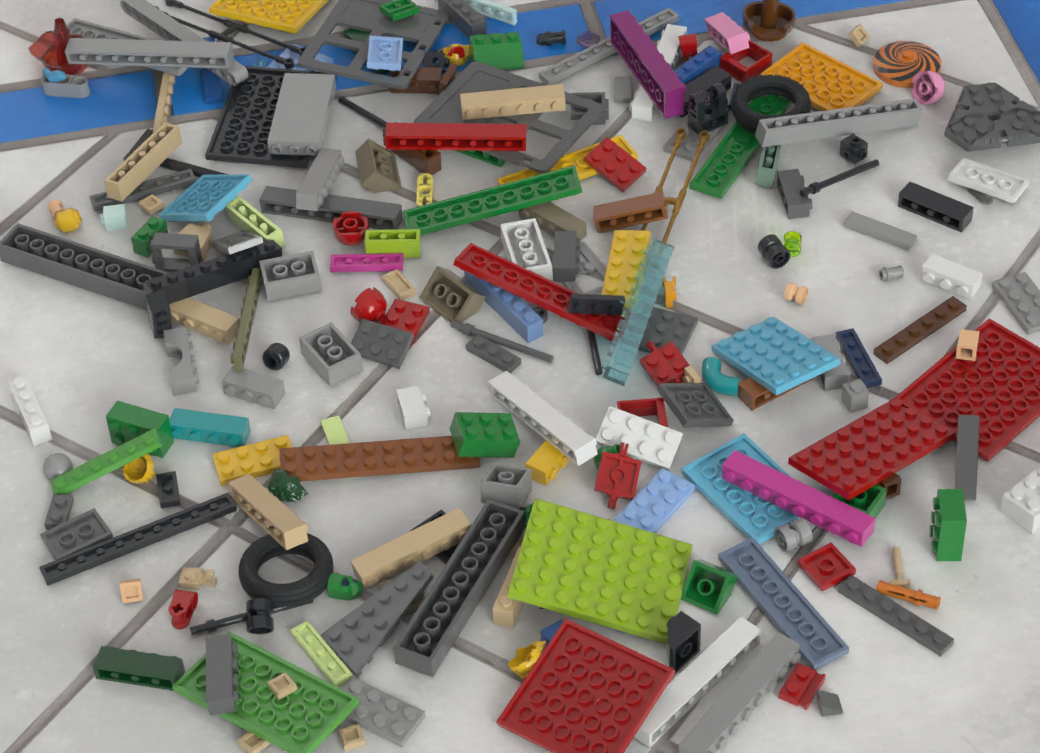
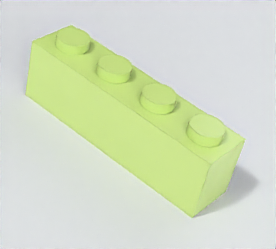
M239 195L225 205L229 219L240 229L262 236L264 242L274 240L280 247L286 244L281 229Z

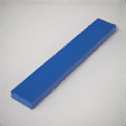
M213 37L203 38L207 42H215ZM202 68L206 103L222 102L220 77L209 69Z

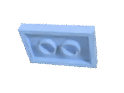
M370 36L367 68L401 71L403 38Z

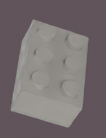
M313 251L259 261L267 301L322 291L320 275Z
M332 322L299 337L301 354L330 386L363 370L361 354Z

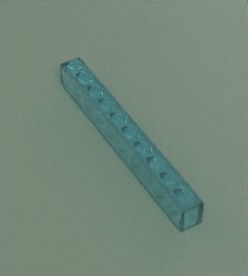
M655 238L651 245L647 244L644 254L647 256H643L639 266L642 269H638L635 279L638 281H634L630 291L633 294H629L626 304L629 306H625L621 317L624 319H620L616 330H619V333L615 332L612 339L614 346L611 345L608 350L607 356L610 358L605 359L602 367L605 372L602 378L622 386L625 385L674 246Z

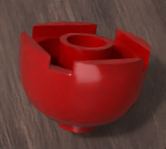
M356 211L343 212L341 217L338 219L335 217L332 223L335 238L341 244L347 246L362 243L365 240L366 230H369L367 217L361 216V213Z
M373 287V290L367 288L361 292L355 299L357 303L355 308L351 307L350 309L351 316L358 322H361L362 319L372 322L382 321L387 309V302L383 294L375 287Z

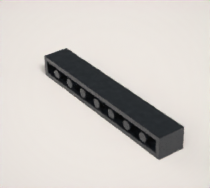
M268 240L233 254L218 256L215 259L203 261L200 264L144 281V301L146 302L145 294L164 289L167 301L171 304L246 279L251 275L253 268H260L259 261L282 257V248L274 240Z

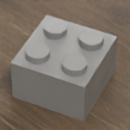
M493 463L481 480V503L485 504L490 499L520 509L532 490V469Z

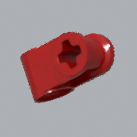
M696 34L679 36L680 49L685 63L698 54Z
M177 589L174 591L173 599L168 607V612L172 616L171 624L174 628L183 629L190 624L198 604L197 592Z

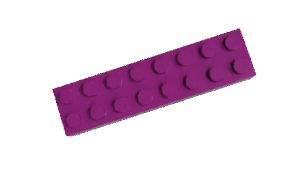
M629 10L610 15L611 44L662 116L668 119L684 114V106H686L684 93L686 92L685 84L681 83L677 73L673 72L670 64L665 61L663 54L659 53L657 46L651 42L649 35H646L635 16H632Z

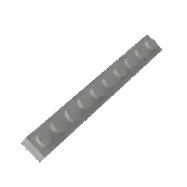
M667 8L638 24L643 27L646 35L650 36L665 28L667 24L679 21V15L670 8ZM609 37L539 72V79L547 85H552L617 51L611 44Z

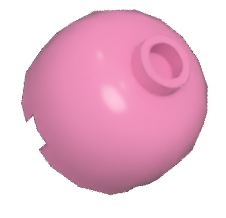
M920 71L912 80L914 88L911 89L913 98L919 104L932 105L943 97L945 83L938 73L934 71Z

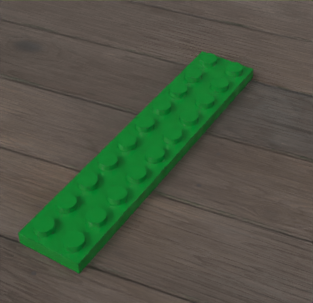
M763 95L752 99L748 107L759 114L774 116L784 114L792 102L777 95ZM736 121L692 179L690 189L722 199L761 146L755 137V133L744 129Z
M574 165L403 211L406 229H420L422 236L583 192Z

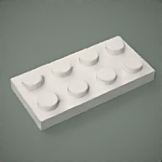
M963 158L948 177V181L957 185H962L1011 203L1017 201L1029 184L1027 179Z
M609 406L595 440L601 446L621 445L622 442L628 443V456L669 471L683 433Z

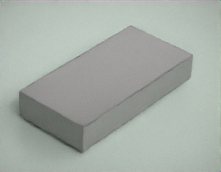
M615 77L614 102L630 103L632 77Z

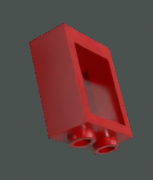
M748 41L750 48L734 54L727 52L721 56L720 68L731 74V77L743 83L750 78L759 76L772 65L773 53L752 41ZM747 56L757 61L749 67L739 63V61Z
M663 398L617 401V409L636 416L656 415L657 423L668 428Z

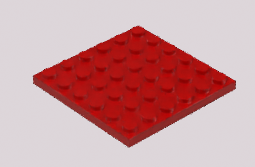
M565 619L496 723L507 731L551 753H624L675 675V671L658 661Z

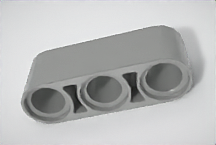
M44 75L40 79L43 93L47 96L86 98L90 95L88 79L85 76L66 75L63 81L60 80L58 82H50Z

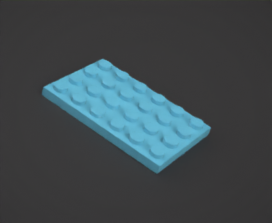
M774 316L767 318L759 324L752 325L744 331L737 332L729 338L722 339L711 346L713 353L775 395H779L841 365L839 357Z
M743 433L682 467L681 474L689 482L695 484V487L748 539L753 537L760 545L775 536L774 531L776 527L784 524L790 526L791 521L801 517H797L795 514L779 508L777 505L722 479V464L735 450L788 475Z

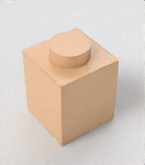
M960 329L956 359L975 361L979 331Z

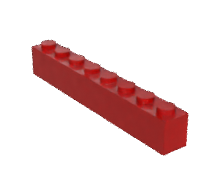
M387 123L385 132L386 149L526 151L527 124Z

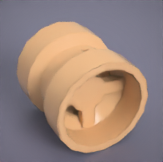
M792 282L787 284L784 291L785 300H794L800 305L804 304L808 296L807 287H798Z

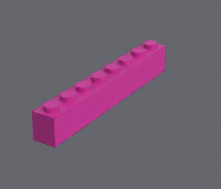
M735 450L722 464V479L777 505L779 508L795 514L797 517L804 518L812 524L846 539L850 543L862 547L874 532V517Z

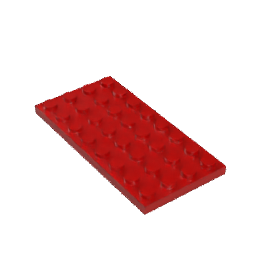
M892 399L790 456L788 464L847 500H851L953 440L955 432L922 413H917L916 409L903 406L900 400Z

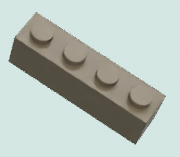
M551 202L519 210V216L522 219L536 218L538 227L554 237L555 231H577V238H580V241L587 236L585 221Z

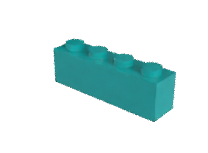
M174 408L169 419L173 438L240 447L246 444L251 432L249 418Z

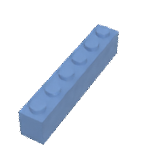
M464 271L465 281L485 295L484 301L527 343L543 336V319L519 296Z

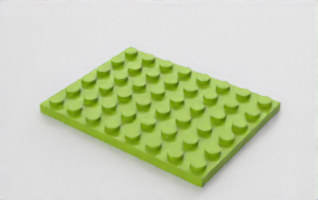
M535 498L507 597L667 645V622L672 616L678 614L693 544Z

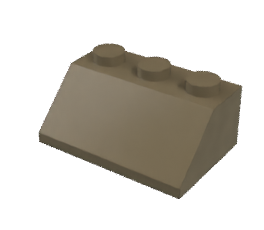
M367 139L355 151L362 187L374 193L399 190L401 182L395 154L374 141Z
M437 266L419 298L451 322L455 320L462 323L478 312L486 296L451 270Z

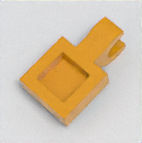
M673 276L672 281H666V278L663 277L662 286L664 288L665 308H673V300H676V289H673L676 287V277Z

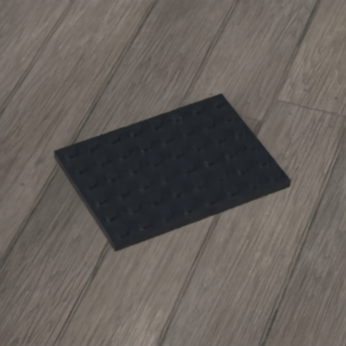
M244 66L248 71L249 77L239 84L231 86L205 153L206 160L307 168L311 155L269 154L267 140L284 74L329 73Z

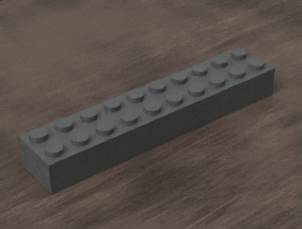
M19 223L0 241V260L2 262L146 310L147 305L144 301L143 282L169 273Z
M490 499L486 501L393 647L395 664L434 677L524 531L525 511Z

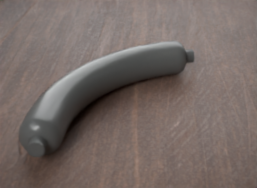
M968 188V191L980 202L986 205L993 203L992 198H988L979 191Z

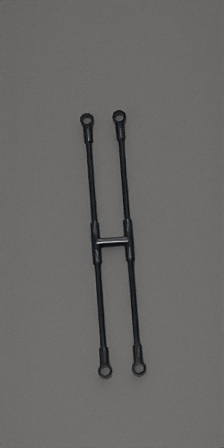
M165 0L166 6H175L180 9L189 10L220 22L229 28L222 33H218L169 15L180 24L206 33L215 39L231 42L234 45L273 59L275 62L284 65L286 69L294 68L295 65L292 58L285 59L280 56H274L235 41L228 36L236 30L245 34L248 33L288 48L300 56L307 48L283 43L249 30L248 27L227 19L223 20L184 5V3L177 0Z

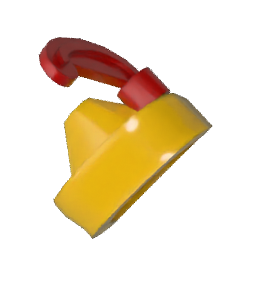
M452 44L442 49L443 53L448 55L447 58H450V64L454 63L457 66H461L470 57L469 45Z

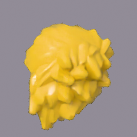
M149 454L124 465L122 469L125 479L134 484L148 483L150 479H154L153 476H156L154 462Z
M537 640L525 648L519 647L516 650L515 658L508 662L509 668L517 676L525 679L545 650L546 641Z

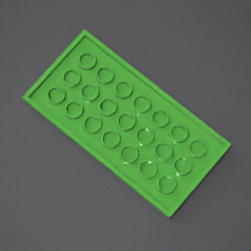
M231 632L227 633L231 634L233 642H237L238 655H235V658L237 657L239 670L235 671V673L238 674L239 686H236V689H238L240 701L236 703V712L218 715L287 753H312L360 704L358 697ZM205 654L172 687L174 692L208 709L206 702ZM286 672L296 684L297 690L278 700L268 688L267 682Z

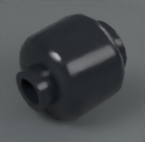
M273 343L264 351L262 356L263 363L271 370H280L289 361L290 352L285 345Z

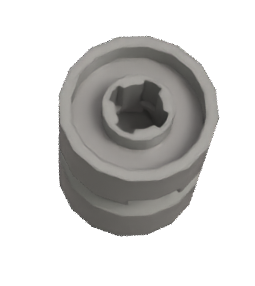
M804 518L791 521L790 526L784 524L776 527L774 531L776 541L783 552H789L796 549L798 545L804 546L813 541L811 528Z

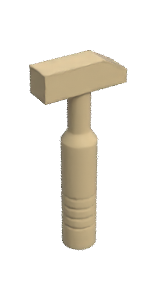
M894 547L892 553L897 580H890V583L907 588L911 585L910 579H902L901 549Z

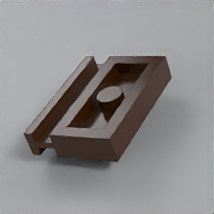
M450 64L440 82L441 86L439 87L438 95L456 78L457 64Z

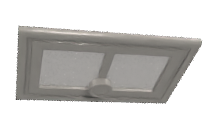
M583 241L580 243V249H577V251H580V262H576L579 263V274H576L575 281L561 282L566 288L578 294L601 295L607 267ZM553 254L549 255V258L552 264L553 271Z

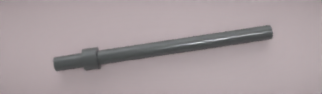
M455 320L451 322V327L463 331V334L469 336H476L478 334L491 342L552 363L554 359L552 355L477 329L469 323L463 324Z

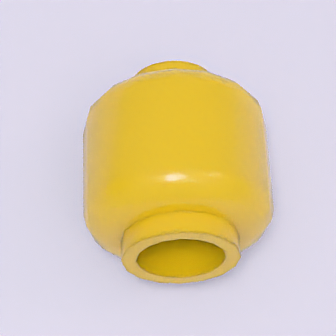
M71 207L59 211L56 214V220H54L57 230H61L63 233L79 229L80 223H82L79 211Z

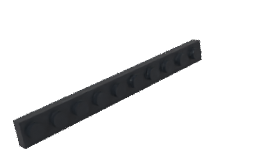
M229 492L40 566V572L46 585L49 586L237 511L236 504Z

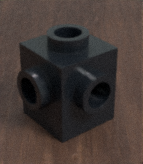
M443 50L425 52L424 68H442V72H446V68H449L450 58H447L448 55L443 53Z
M852 133L840 141V155L853 164L867 157L868 143Z

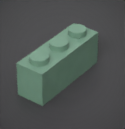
M781 145L762 147L754 184L762 187H772Z

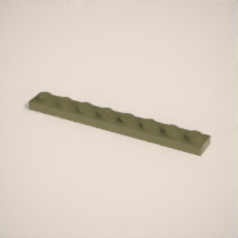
M253 268L251 275L248 276L249 286H246V297L243 298L244 307H241V319L238 320L239 330H236V341L233 342L234 353L230 355L231 364H234L235 372H243L262 285L260 268Z

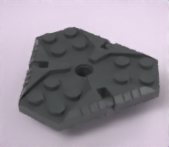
M995 82L964 86L955 110H953L947 124L944 136L967 152L1001 148L1003 143H1006L1008 147L1040 143V111L1025 101H1020V98Z

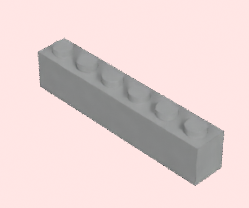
M321 148L296 192V209L318 211L320 205H323L324 198L328 195V190H331L332 183L336 181L337 174H340V168L344 166L342 150Z

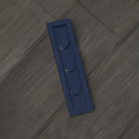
M854 328L836 332L835 338L839 341L840 347L857 378L862 380L866 388L882 385V378Z

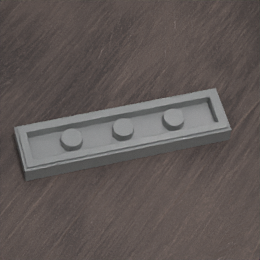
M853 211L844 220V227L908 251L917 241V235Z

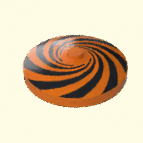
M897 41L884 45L875 53L873 70L878 78L887 84L901 88H914L912 80L918 72L934 71L940 74L941 59L934 49L925 44L913 41Z

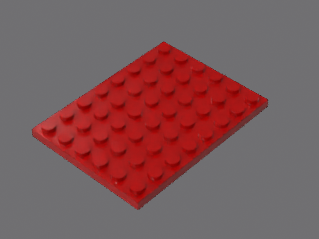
M990 318L975 330L979 331L975 361L956 359V346L894 398L900 400L903 406L914 408L917 410V413H922L953 430L955 438L952 441L956 443L959 415H979L978 457L986 462H989L1040 417V347Z

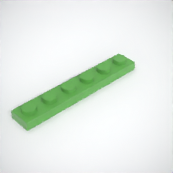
M154 428L50 480L53 494L66 495L162 447L159 432Z

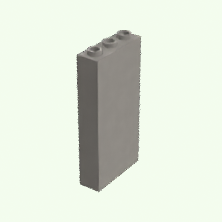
M284 74L267 140L269 154L318 155L321 148H323L337 88L335 75Z

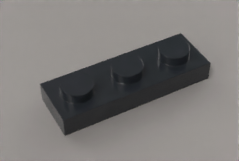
M571 294L566 309L568 313L621 315L626 299L620 295Z

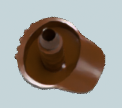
M779 0L755 1L745 6L742 15L743 25L754 38L760 41H779L793 29L795 11L790 6L779 2Z

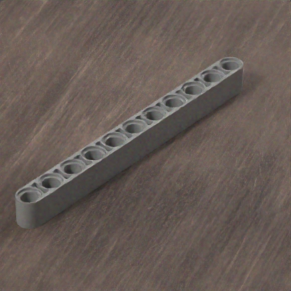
M122 0L120 2L121 8L126 14L166 41L207 42L146 0ZM234 59L230 69L207 68L233 86L249 77L247 69Z

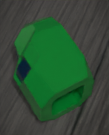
M331 573L327 585L328 597L349 601L357 599L362 594L363 585L358 580L353 579L352 576Z

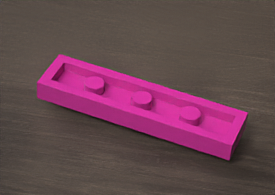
M404 253L331 255L330 272L393 271L395 269L403 271Z

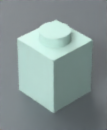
M125 204L103 206V214H100L101 224H105L106 231L128 229Z

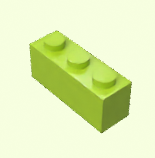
M420 229L366 230V254L404 253V258L421 257Z

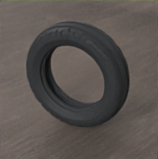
M761 75L746 80L736 89L732 97L731 109L738 124L756 134L757 126L761 119L810 113L811 100L807 90L797 81L780 75ZM777 95L790 100L795 107L785 114L770 116L753 111L747 104L759 96Z
M308 533V542L288 550L283 548L269 534L266 537L263 536L253 542L241 557L238 569L240 583L249 597L252 599L273 600V607L288 608L305 604L307 601L315 599L327 588L328 579L334 569L333 558L328 547L320 539ZM297 554L309 558L314 563L313 570L306 577L292 583H271L258 575L259 568L266 561L280 555Z

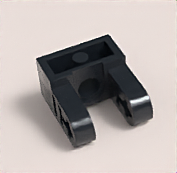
M717 83L710 87L709 103L705 104L704 97L700 92L689 96L688 126L698 135L703 130L710 132L728 124L729 110L726 108V89L722 83Z

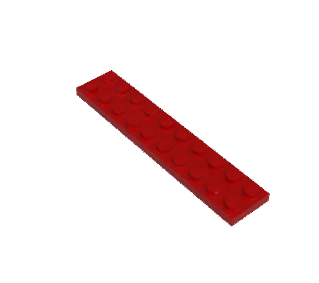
M470 243L454 260L453 265L461 270L467 271L480 279L492 283L494 286L542 307L544 310L555 313L561 318H565L578 326L601 335L611 342L619 344L634 326L635 320L622 314L568 313L566 308L570 295L578 293L473 243Z

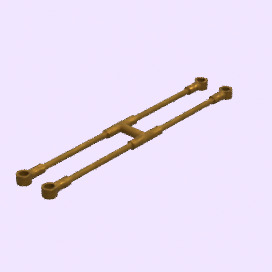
M679 128L675 132L676 139L673 144V150L654 193L663 191L662 187L676 151L680 147L682 140L686 138V130L684 128ZM706 130L699 133L700 140L697 145V151L678 197H665L667 204L674 205L658 253L654 257L652 264L647 267L648 276L656 277L659 274L658 267L675 218L680 212L701 150L704 149L705 143L710 140V134ZM648 223L643 224L641 231L646 230Z

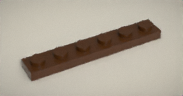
M954 296L950 297L874 348L873 354L886 364L890 363L964 313L967 305Z

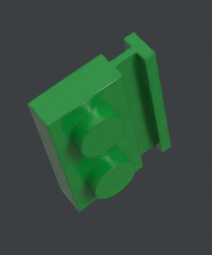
M394 0L380 5L379 11L386 17L392 18L394 22L420 13V7H416V4L411 0Z

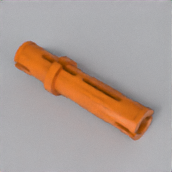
M882 580L878 582L876 588L878 592L884 595L912 602L915 606L922 605L938 610L941 602V597L923 593V590L918 589L916 591Z

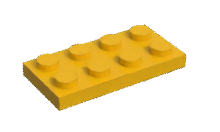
M284 435L212 453L220 485H228V482L248 474L253 478L272 474L274 469L280 470L279 449L292 448L289 436Z

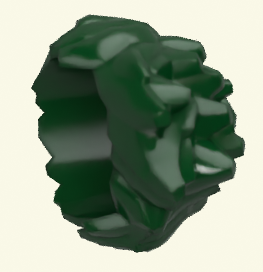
M283 469L273 470L267 488L269 492H273V495L279 501L285 502L287 500V502H291L293 500L295 502L296 500H301V496L309 494L300 484L298 477L288 476Z

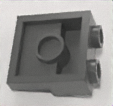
M605 92L571 93L603 105V113L592 125L605 124V120H609V110H605L609 109V99H605ZM571 106V120H579L587 111Z

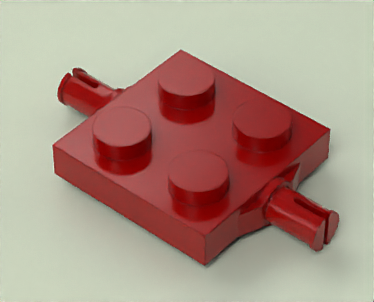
M653 341L647 342L645 346L649 349L650 353L639 359V361L658 387L659 383H683L681 380L684 377V368L690 365L674 343L671 341L657 348Z
M621 443L619 453L612 454L603 451L601 455L594 491L609 496L607 506L609 509L616 508L617 498L632 501L635 496L642 461L627 456L628 443Z

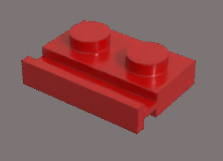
M797 662L779 691L778 698L795 706L800 705L807 710L817 691L823 685L826 674L823 673L821 675L817 673V670Z

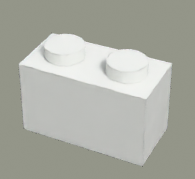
M419 385L396 390L397 403L405 430L428 426V417H431L429 406H425V393H421Z

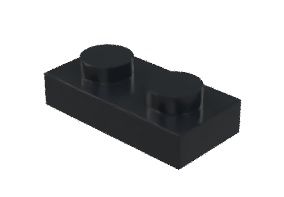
M176 471L156 474L161 509L181 505Z

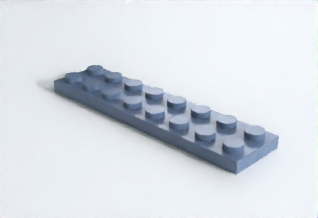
M753 537L718 554V560L728 571L739 575L737 582L783 635L800 644L799 653L810 668L817 670L849 653L847 644Z

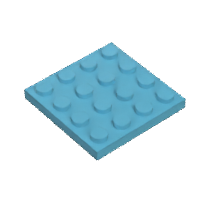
M250 174L202 175L162 211L159 217L171 222H209L214 219L219 211L226 207V204L234 200L240 191L248 187L247 185L252 181Z

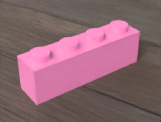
M721 12L705 18L708 34L730 54L750 48L748 32H745L741 26L739 27L735 21H732L730 16Z

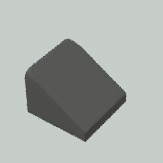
M817 691L816 700L821 717L843 714L838 694Z

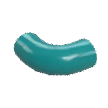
M715 357L705 358L701 369L703 381L716 393L737 397L739 377H730L722 374L719 359Z

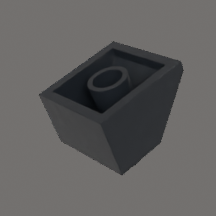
M682 611L676 616H672L667 622L668 666L674 669L675 674L700 652L701 624Z

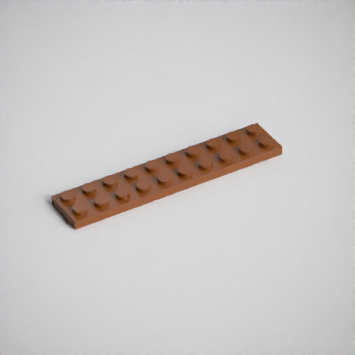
M452 436L279 449L281 469L285 470L288 476L298 477L300 481L480 468L479 457H458Z

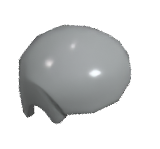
M62 453L51 454L45 459L43 464V473L48 480H52L73 469L71 459Z

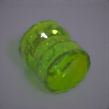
M789 231L784 235V245L790 252V257L798 256L801 253L802 236L796 231Z

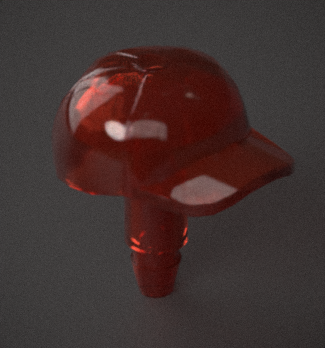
M63 18L55 19L54 31L45 32L29 47L30 54L51 71L61 70L66 75H80L88 65L68 64L65 49L69 39L85 37L78 34H70Z

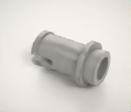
M901 265L891 268L883 267L879 270V277L885 282L892 278L904 276V269Z

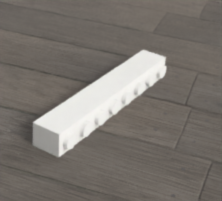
M667 24L666 29L662 30L661 40L657 42V50L660 54H663L665 61L670 64L671 69L674 71L682 52L679 36L687 34V27ZM639 83V90L635 91L634 101H631L629 110L632 111V119L652 122L657 107Z
M505 371L488 381L493 398L576 465L580 466L598 454L596 449L597 442L592 435L589 436L582 427L576 426L569 417L566 418L562 415L559 409L552 407L549 401L543 400L526 383L523 384L519 381L516 375L513 376L508 371Z
M740 617L736 622H732L722 635L719 634L708 648L705 647L695 660H691L681 673H677L673 677L634 737L650 748L760 644L761 629L743 617Z

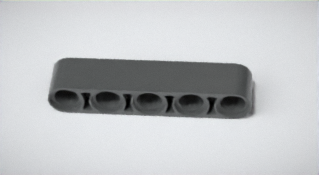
M959 415L955 489H963L964 500H976L979 415Z

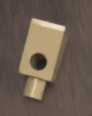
M203 222L200 226L188 224L178 234L198 235L202 260L205 261L212 247V227L207 222ZM173 249L175 254L188 257L187 250Z

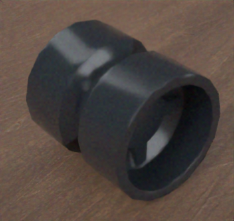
M767 235L758 244V251L772 268H781L789 261L791 254L776 235Z
M255 598L246 602V614L249 616L246 619V631L248 633L268 634L274 631V619L271 617L274 613L273 600Z

